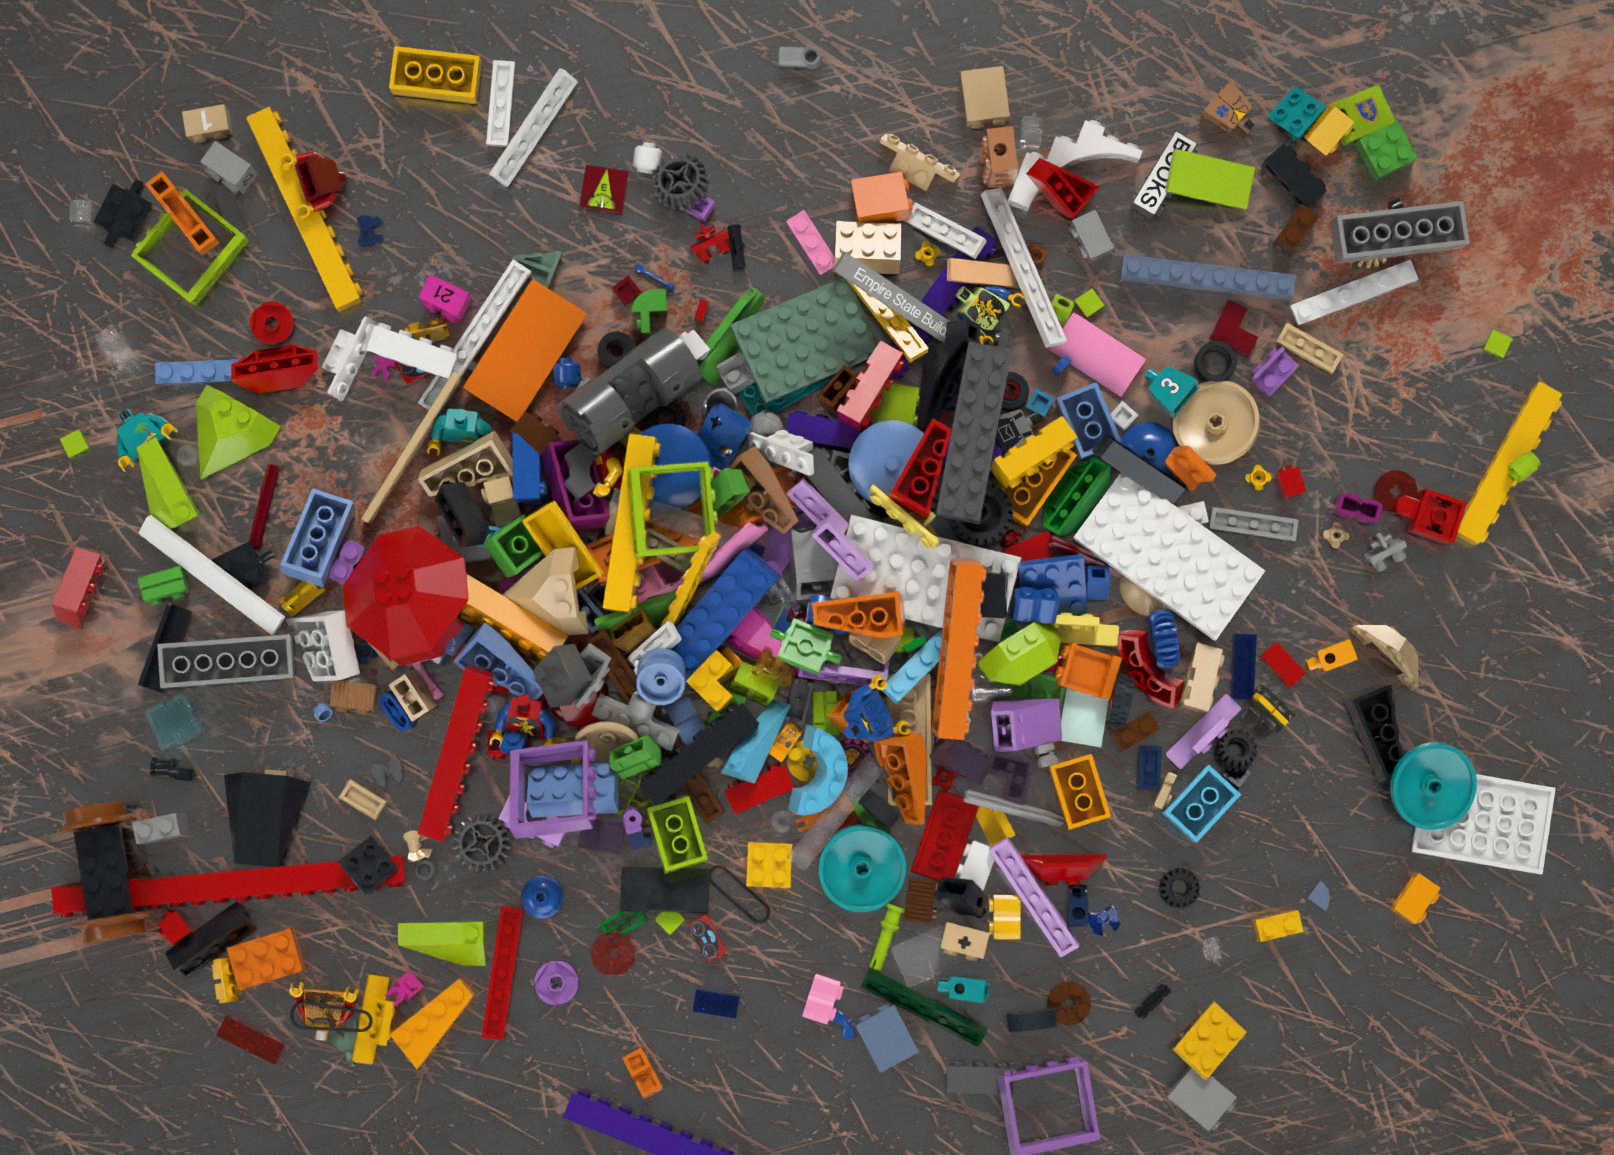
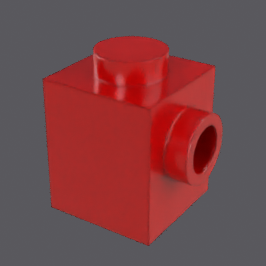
M169 910L161 916L162 921L157 923L160 927L158 929L160 935L164 940L168 939L172 945H176L194 932L180 910L174 912Z

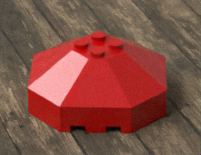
M420 526L379 535L343 584L346 627L401 666L442 657L447 650L445 646L452 637L455 639L464 627L463 622L456 617L469 600L465 558Z

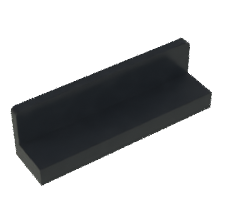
M170 603L166 604L138 682L139 686L164 693L165 689L160 688L157 644L181 643L193 611Z
M235 902L170 948L165 954L173 970L182 979L186 980L224 953L228 947H232L256 930V927L244 914L240 905Z

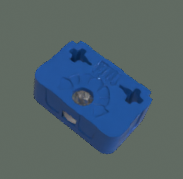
M723 404L716 405L708 413L703 426L697 434L704 441L710 452L712 469L716 467L719 470L728 468L736 460L753 428L750 420Z

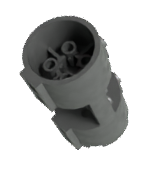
M662 328L628 352L622 360L598 377L592 378L564 398L561 403L556 405L562 422L566 424L570 431L573 430L580 439L579 443L582 442L593 455L598 456L633 431L635 423L660 405L667 406L700 382L702 374L694 355L687 345L673 331Z

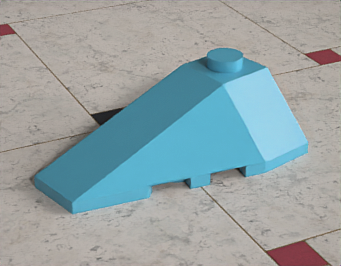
M772 700L756 719L759 724L745 734L729 752L720 773L755 784L791 705Z

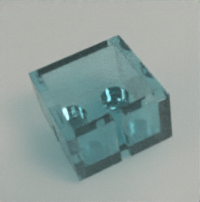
M183 692L166 700L167 704L160 703L144 711L161 751L168 752L206 734L200 717L193 714L197 711L187 693Z

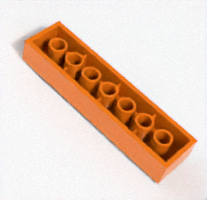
M950 557L931 731L937 738L964 740L965 734H968L969 721H966L972 705L971 699H969V692L973 691L974 678H971L972 669L976 667L974 647H978L979 635L976 634L977 625L981 623V612L978 611L979 603L982 604L984 599V591L981 590V585L986 579V568H983L984 565L974 559Z

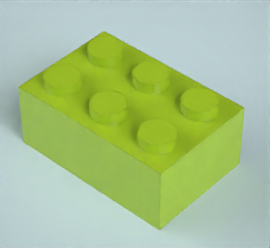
M689 796L646 809L664 874L708 860Z

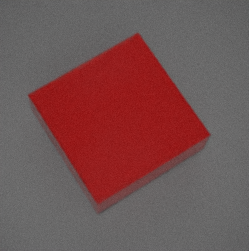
M703 299L699 301L694 318L697 324H704L709 301Z

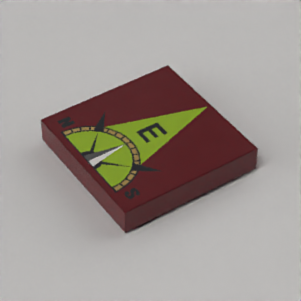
M586 165L579 207L622 214L629 171Z

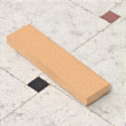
M955 258L947 259V281L1020 289L1011 265Z

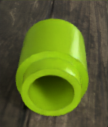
M1529 451L1520 455L1507 466V474L1512 481L1521 483L1537 471L1541 463L1536 455Z

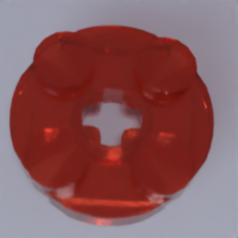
M1391 470L1384 473L1374 484L1373 497L1375 501L1383 505L1382 510L1387 513L1396 514L1393 508L1394 502L1401 496L1407 495L1417 499L1418 489L1416 481L1406 472ZM1395 486L1401 491V495H1397V498H1394L1393 493H1390V489H1394Z
M610 931L598 937L590 950L594 967L598 972L606 976L623 975L634 963L635 949L633 943L626 935L617 931ZM610 950H618V957L616 959L614 957H607Z

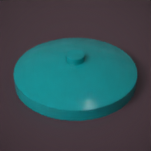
M1440 742L1425 743L1408 751L1397 763L1390 783L1391 799L1399 815L1410 824L1426 830L1443 829L1459 821L1470 809L1477 790L1475 769L1468 757L1457 748Z
M853 825L838 831L827 841L819 857L818 875L824 892L835 904L854 912H869L885 906L898 894L905 880L906 861L900 845L888 832L872 825Z

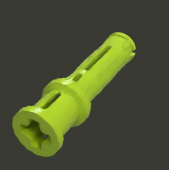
M889 903L886 905L888 909L885 918L880 923L882 930L871 963L869 964L870 968L879 971L883 970L882 968L894 933L900 928L898 924L901 915L906 911L904 908Z

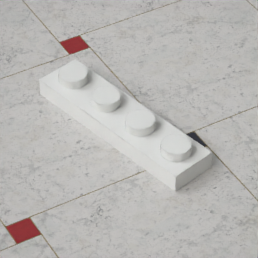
M493 60L487 146L507 147L509 145L515 62Z
M916 202L913 205V211H909L910 219L904 220L908 225L974 259L977 258L987 242L980 235Z

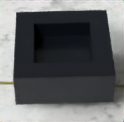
M1232 768L1230 771L1225 770L1221 776L1238 791L1252 772L1247 768L1244 771L1239 769L1238 772H1234V768Z

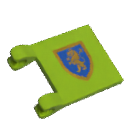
M1379 84L1332 103L1338 109H1343L1345 114L1354 121L1352 125L1353 132L1340 139L1343 146L1395 122V118Z

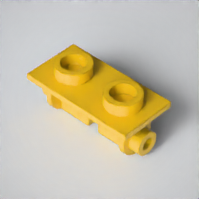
M441 318L431 319L428 324L423 325L413 323L408 325V328H405L406 332L412 334L411 338L418 341L420 337L427 339L426 335H430L433 342L447 339L446 337L450 336L449 328H444L447 326V320H442Z
M302 581L282 597L279 602L282 608L291 617H294L326 591V589Z
M230 958L213 960L211 965L214 980L221 979V983L215 984L216 1000L219 999V1004L239 1000V989Z

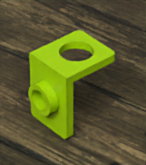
M1056 294L1051 305L1063 329L1075 302ZM1058 301L1064 302L1068 307L1060 305Z

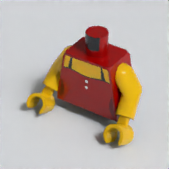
M609 447L598 456L594 455L601 483H597L593 494L599 497L609 494L610 489H620L622 485L624 471L621 454H611V447Z

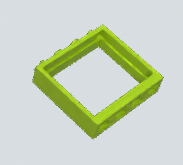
M185 189L180 194L188 204L191 202L234 236L189 292H186L145 259L175 222L166 210L161 213L159 222L147 230L145 239L135 245L136 248L131 256L193 306H196L247 244L249 239Z
M709 462L627 469L635 558L688 554L699 551L697 546L646 550L640 475L699 471L704 534L707 537L715 531L714 524H717V513L713 511L712 502H715V491L711 489L710 480H713V473L711 467H709Z

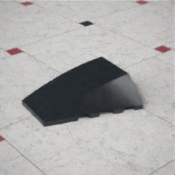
M248 772L224 775L234 863L278 867L311 782L283 775Z

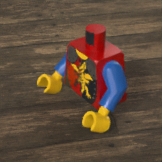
M522 695L518 698H512L510 704H506L499 710L494 727L496 732L492 734L490 739L491 746L493 740L498 739L500 741V748L504 737L502 732L506 730L524 732L530 738L543 740L547 738V742L543 746L557 744L553 740L555 738V718L545 709L543 702L530 700L528 696Z

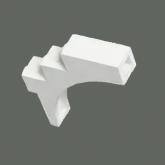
M1085 120L1077 143H1073V140L1069 137L1056 136L1046 161L1063 169L1086 160L1099 158L1123 159L1138 163L1142 150H1139V147L1135 144L1127 143L1126 145L1118 142L1119 139L1114 136H1102L1105 127H1102L1100 122ZM1037 152L1026 153L1008 199L1009 205L1026 212L1028 211L1034 197L1040 190L1026 173L1039 157L1043 159V155Z

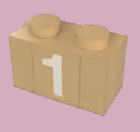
M225 104L182 112L186 137L190 142L202 143L207 138L213 137L214 139H224L227 135L232 134L229 111Z

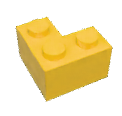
M715 650L686 682L720 715L735 700L721 685L735 667Z

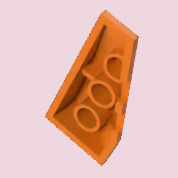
M910 732L908 735H902L899 733L895 734V737L873 742L878 764L880 767L883 766L887 773L888 786L892 785L895 791V801L905 823L923 825L925 822L926 749L923 734Z

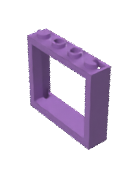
M808 599L805 623H806V621H807V614H808V608H809L810 599ZM889 660L886 664L881 663L880 672L823 664L818 675L799 668L798 677L863 686L866 683H872V677L878 674L883 677V679L878 681V684L883 681L887 682Z
M588 740L511 750L509 829L515 839L593 829V820H596V810L593 807V800H596V790L593 787V781L596 780V771L593 767V761H596L595 749L591 748ZM583 758V815L524 823L525 765Z
M1078 1057L1066 1058L1064 1063L1050 1061L1045 1063V1067L1038 1068V1065H1030L1024 1067L1025 1071L1017 1072V1069L1004 1071V1075L997 1076L1010 1155H1031L1100 1140L1087 1061L1080 1060ZM1075 1069L1085 1131L1020 1144L1009 1082Z

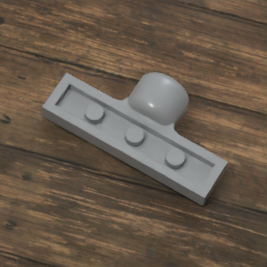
M638 690L633 693L628 705L600 694L592 713L593 716L606 722H616L627 726L639 737L648 735L657 745L670 751L674 748L680 729L656 719L653 715L656 705L644 700Z

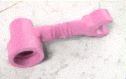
M423 661L406 664L408 668L412 666L415 668L435 700L444 696L442 690L422 665Z

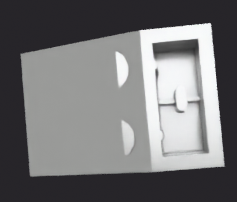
M794 529L790 532V591L796 600L811 599L812 595L827 597L831 595L838 562L812 536L815 529L804 533L797 532Z

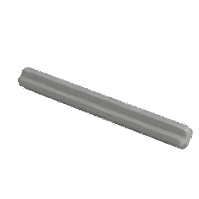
M967 790L964 793L963 800L967 803L1060 827L1064 823V817L1061 814L973 790Z

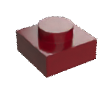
M629 275L611 288L624 306L628 305L642 293Z

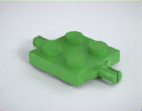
M795 618L785 633L774 628L770 633L769 637L781 641V649L777 656L778 660L816 675L819 674L826 660L838 665L840 664L842 655L830 651L831 643L834 639V634Z

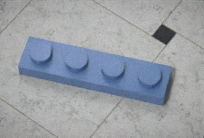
M239 360L155 363L156 385L232 383L231 364Z

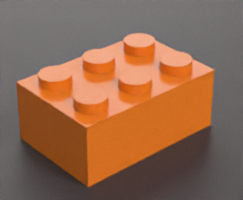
M289 928L227 948L239 990L307 970L295 928Z

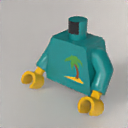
M128 408L118 414V417L124 424L117 430L118 465L124 472L128 464L133 468L135 465L132 461L139 463L137 452L139 445L154 437H157L159 443L163 445L168 440H171L169 437L172 431L177 433L178 430L160 416L151 413L145 415L141 412L134 417Z
M447 409L446 415H441L434 420L431 433L432 440L428 443L427 453L429 454L431 448L437 449V456L440 454L441 443L439 440L471 444L491 433V426L482 420L477 412L463 409Z

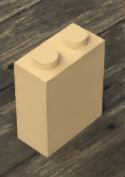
M1003 66L960 71L966 127L971 126L973 129L984 127V124L993 123V126L1006 124V121H1009L1010 113Z

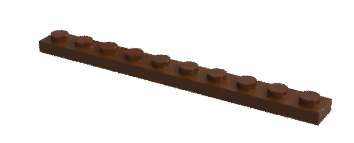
M604 629L587 640V643L592 644L611 657L608 667H610L608 675L627 704H629L631 696L637 691V676L619 648L614 645L608 631ZM656 706L653 713L654 717L667 723ZM678 738L672 751L659 746L663 759L666 757L671 759L676 755L675 750L682 745ZM700 772L682 785V788L690 797V800L706 824L725 813L724 808Z

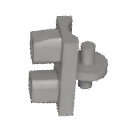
M1381 533L1375 534L1376 541L1370 544L1372 550L1363 554L1365 560L1370 562L1375 570L1380 572L1388 567L1385 560L1386 557L1391 555L1394 562L1406 559L1404 548L1407 545L1399 537L1392 539L1390 534L1383 537Z

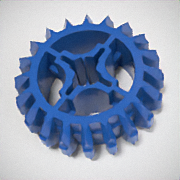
M1163 609L1151 612L1148 619L1149 632L1156 664L1159 668L1165 669L1177 666L1180 660V652L1173 614L1169 610Z

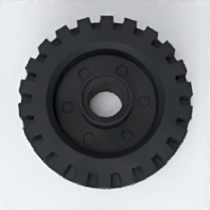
M987 481L982 507L986 511L987 516L980 519L979 524L949 519V524L954 534L966 544L982 547L992 545L1002 539L1008 532L1013 520V506L1007 493L997 484L994 485L992 482Z

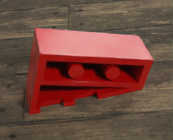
M1040 157L1026 173L1056 211L1071 219L1077 216L1100 188V186Z

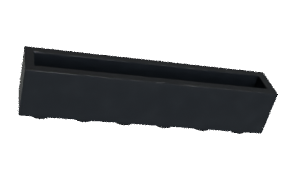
M743 702L732 704L726 709L727 715L723 718L720 716L716 717L709 723L711 727L704 732L701 729L692 736L694 740L688 746L685 743L675 750L676 755L673 758L669 759L666 757L658 765V770L654 773L649 771L640 778L642 782L639 786L655 806L759 724Z

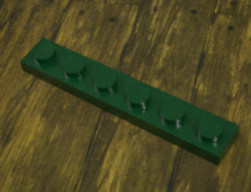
M871 968L862 982L861 988L979 1047L987 1033V1027Z

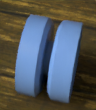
M655 648L641 656L637 665L636 685L640 696L654 705H667L681 697L685 686V664L682 657L675 651L667 648Z

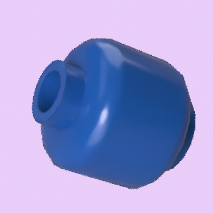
M572 357L560 358L559 363L553 365L554 383L560 386V389L575 388L582 380L580 363L572 361Z

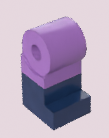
M629 806L623 811V823L631 851L653 845L650 832L644 833L641 825L642 813L636 806Z

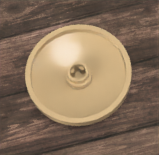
M1208 381L1199 384L1200 388L1173 419L1175 438L1179 446H1190L1206 464L1219 465L1232 462L1243 456L1257 439L1260 430V414L1256 402L1248 391L1229 381Z

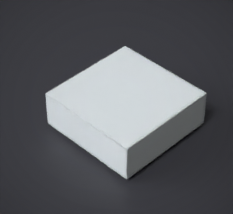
M1123 401L1110 414L1114 424L1123 432L1138 416Z

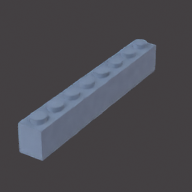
M1125 254L1121 259L1119 275L1120 281L1290 301L1294 296L1296 275Z

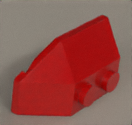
M298 344L256 350L242 357L238 362L235 361L231 364L232 383L258 394L302 387L318 370L317 350H311Z
M1107 854L1021 855L1033 875L1039 881H1045V885H1058V881H1067V885H1080V881H1085L1107 859Z

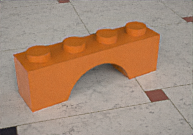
M163 171L145 183L147 188L202 256L219 244L218 240Z

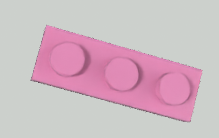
M805 210L786 221L819 275L822 276L835 267V257Z

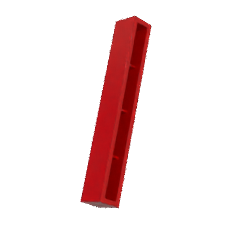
M469 665L464 669L417 833L419 835L443 842L452 833L454 824H451L452 816L457 815L460 804L456 802L458 795L462 796L465 788V783H462L464 775H468L471 763L468 760L470 754L474 755L477 747V742H474L476 734H480L483 722L480 719L482 713H486L489 701L486 698L488 692H492L495 680H492L494 673Z

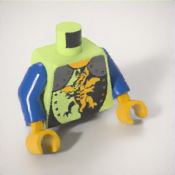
M984 285L981 288L975 287L971 292L963 286L956 294V297L963 302L958 309V313L961 315L960 320L968 319L980 324L979 342L983 344L988 341L992 345H994L993 338L988 335L1011 305L1009 301H1012L1016 308H1020L1021 305L1016 304L1015 299L1022 298L1025 300L1020 293L1013 295L1011 291L991 285Z

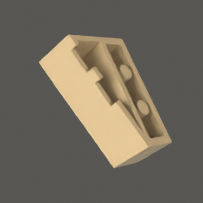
M1201 643L1194 645L1178 707L1203 714L1211 710L1214 699L1212 697L1213 690L1216 689L1219 681V676H1217L1218 668H1222L1225 655H1222L1223 649Z

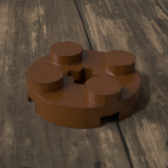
M1064 981L1052 988L1046 1004L1047 1009H1055L1056 1021L1058 1023L1071 1026L1079 1024L1089 1015L1091 999L1087 990L1080 984ZM1066 997L1075 1001L1070 1010L1068 1007H1063Z

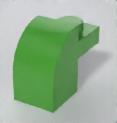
M666 289L645 291L633 303L632 314L633 316H641V318H637V331H641L643 337L651 336L650 315L667 314Z

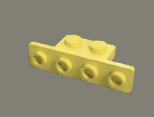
M875 485L870 487L869 495L873 503L884 507L892 519H898L903 524L904 529L910 534L914 533L918 536L920 542L925 547H930L933 550L938 547L939 540L926 530L936 518L934 513L930 511L928 517L924 520L896 504Z
M1060 613L1056 617V622L1052 623L1061 636L1060 644L1073 642L1077 645L1118 647L1119 626L1099 624L1100 617H1094L1092 614L1072 616L1071 613Z

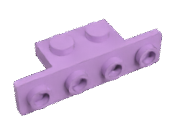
M1225 694L1165 755L1178 769H1182L1196 754L1200 752L1206 753L1212 747L1210 742L1215 737L1219 739L1228 731L1226 726L1241 710V707L1228 694Z

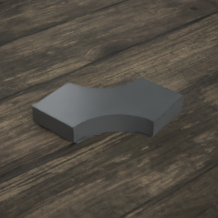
M582 442L564 456L570 469L569 478L565 481L564 485L577 500L581 499L595 487L590 477V466L596 458Z

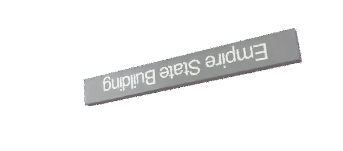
M847 252L842 253L833 268L834 272L938 341L945 343L947 322H950L949 320Z

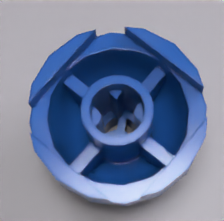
M540 875L531 878L525 883L520 899L522 907L527 914L534 918L547 919L553 917L561 910L564 905L565 895L563 888L557 880L550 876Z

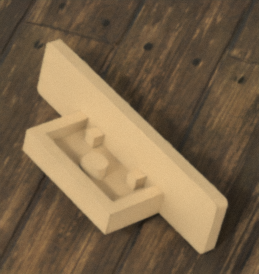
M885 134L879 141V143L898 152L889 171L891 173L902 172L903 179H907L908 182L925 191L928 190L935 174L953 183L960 176L954 167L943 165L937 162L938 160L934 156L924 155L919 152L917 147L900 142V139L895 135Z

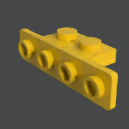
M369 974L367 977L361 1010L371 1014L373 1023L369 1030L357 1032L352 1055L353 1062L373 1064L376 1046H386L387 1040L390 1038L391 1019L395 1014V1007L393 1005L394 1002L386 1000L385 996L389 977ZM360 1014L358 1029H364L369 1025V1017L366 1014Z

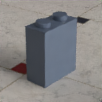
M889 1003L878 1007V1013L872 1016L869 1013L857 1019L859 1023L855 1024L880 1073L919 1053L895 1005L890 1006Z

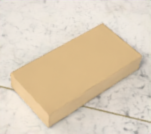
M351 779L338 797L375 821L388 803Z

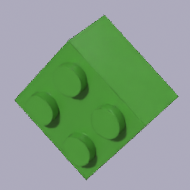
M1398 120L1359 139L1355 145L1375 183L1413 164L1418 158Z
M524 514L510 520L489 536L483 544L507 578L518 574L544 554L523 524L522 520L526 518Z

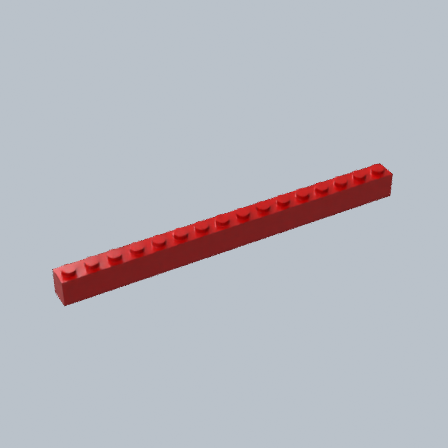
M405 856L389 857L399 870L381 884H388V888L401 887L402 882H407ZM338 862L130 880L135 911H139V906H147L148 910L161 909V904H169L170 908L183 907V902H191V906L205 905L204 900H213V904L227 903L226 898H235V902L248 901V896H257V900L270 899V894H279V898L292 897V892H300L301 896L314 895V890H322L323 894L336 893V888H344V892L358 891V886ZM82 885L51 888L53 914H60V918L74 917L73 912H82V916H87Z

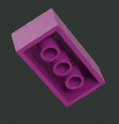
M579 440L549 442L541 456L553 501L557 503L575 531L603 528L611 517L605 496L599 497L593 494V490H591L581 499L577 500L564 485L570 474L569 465L564 456L580 444ZM594 460L590 466V477L596 486L597 483H601Z

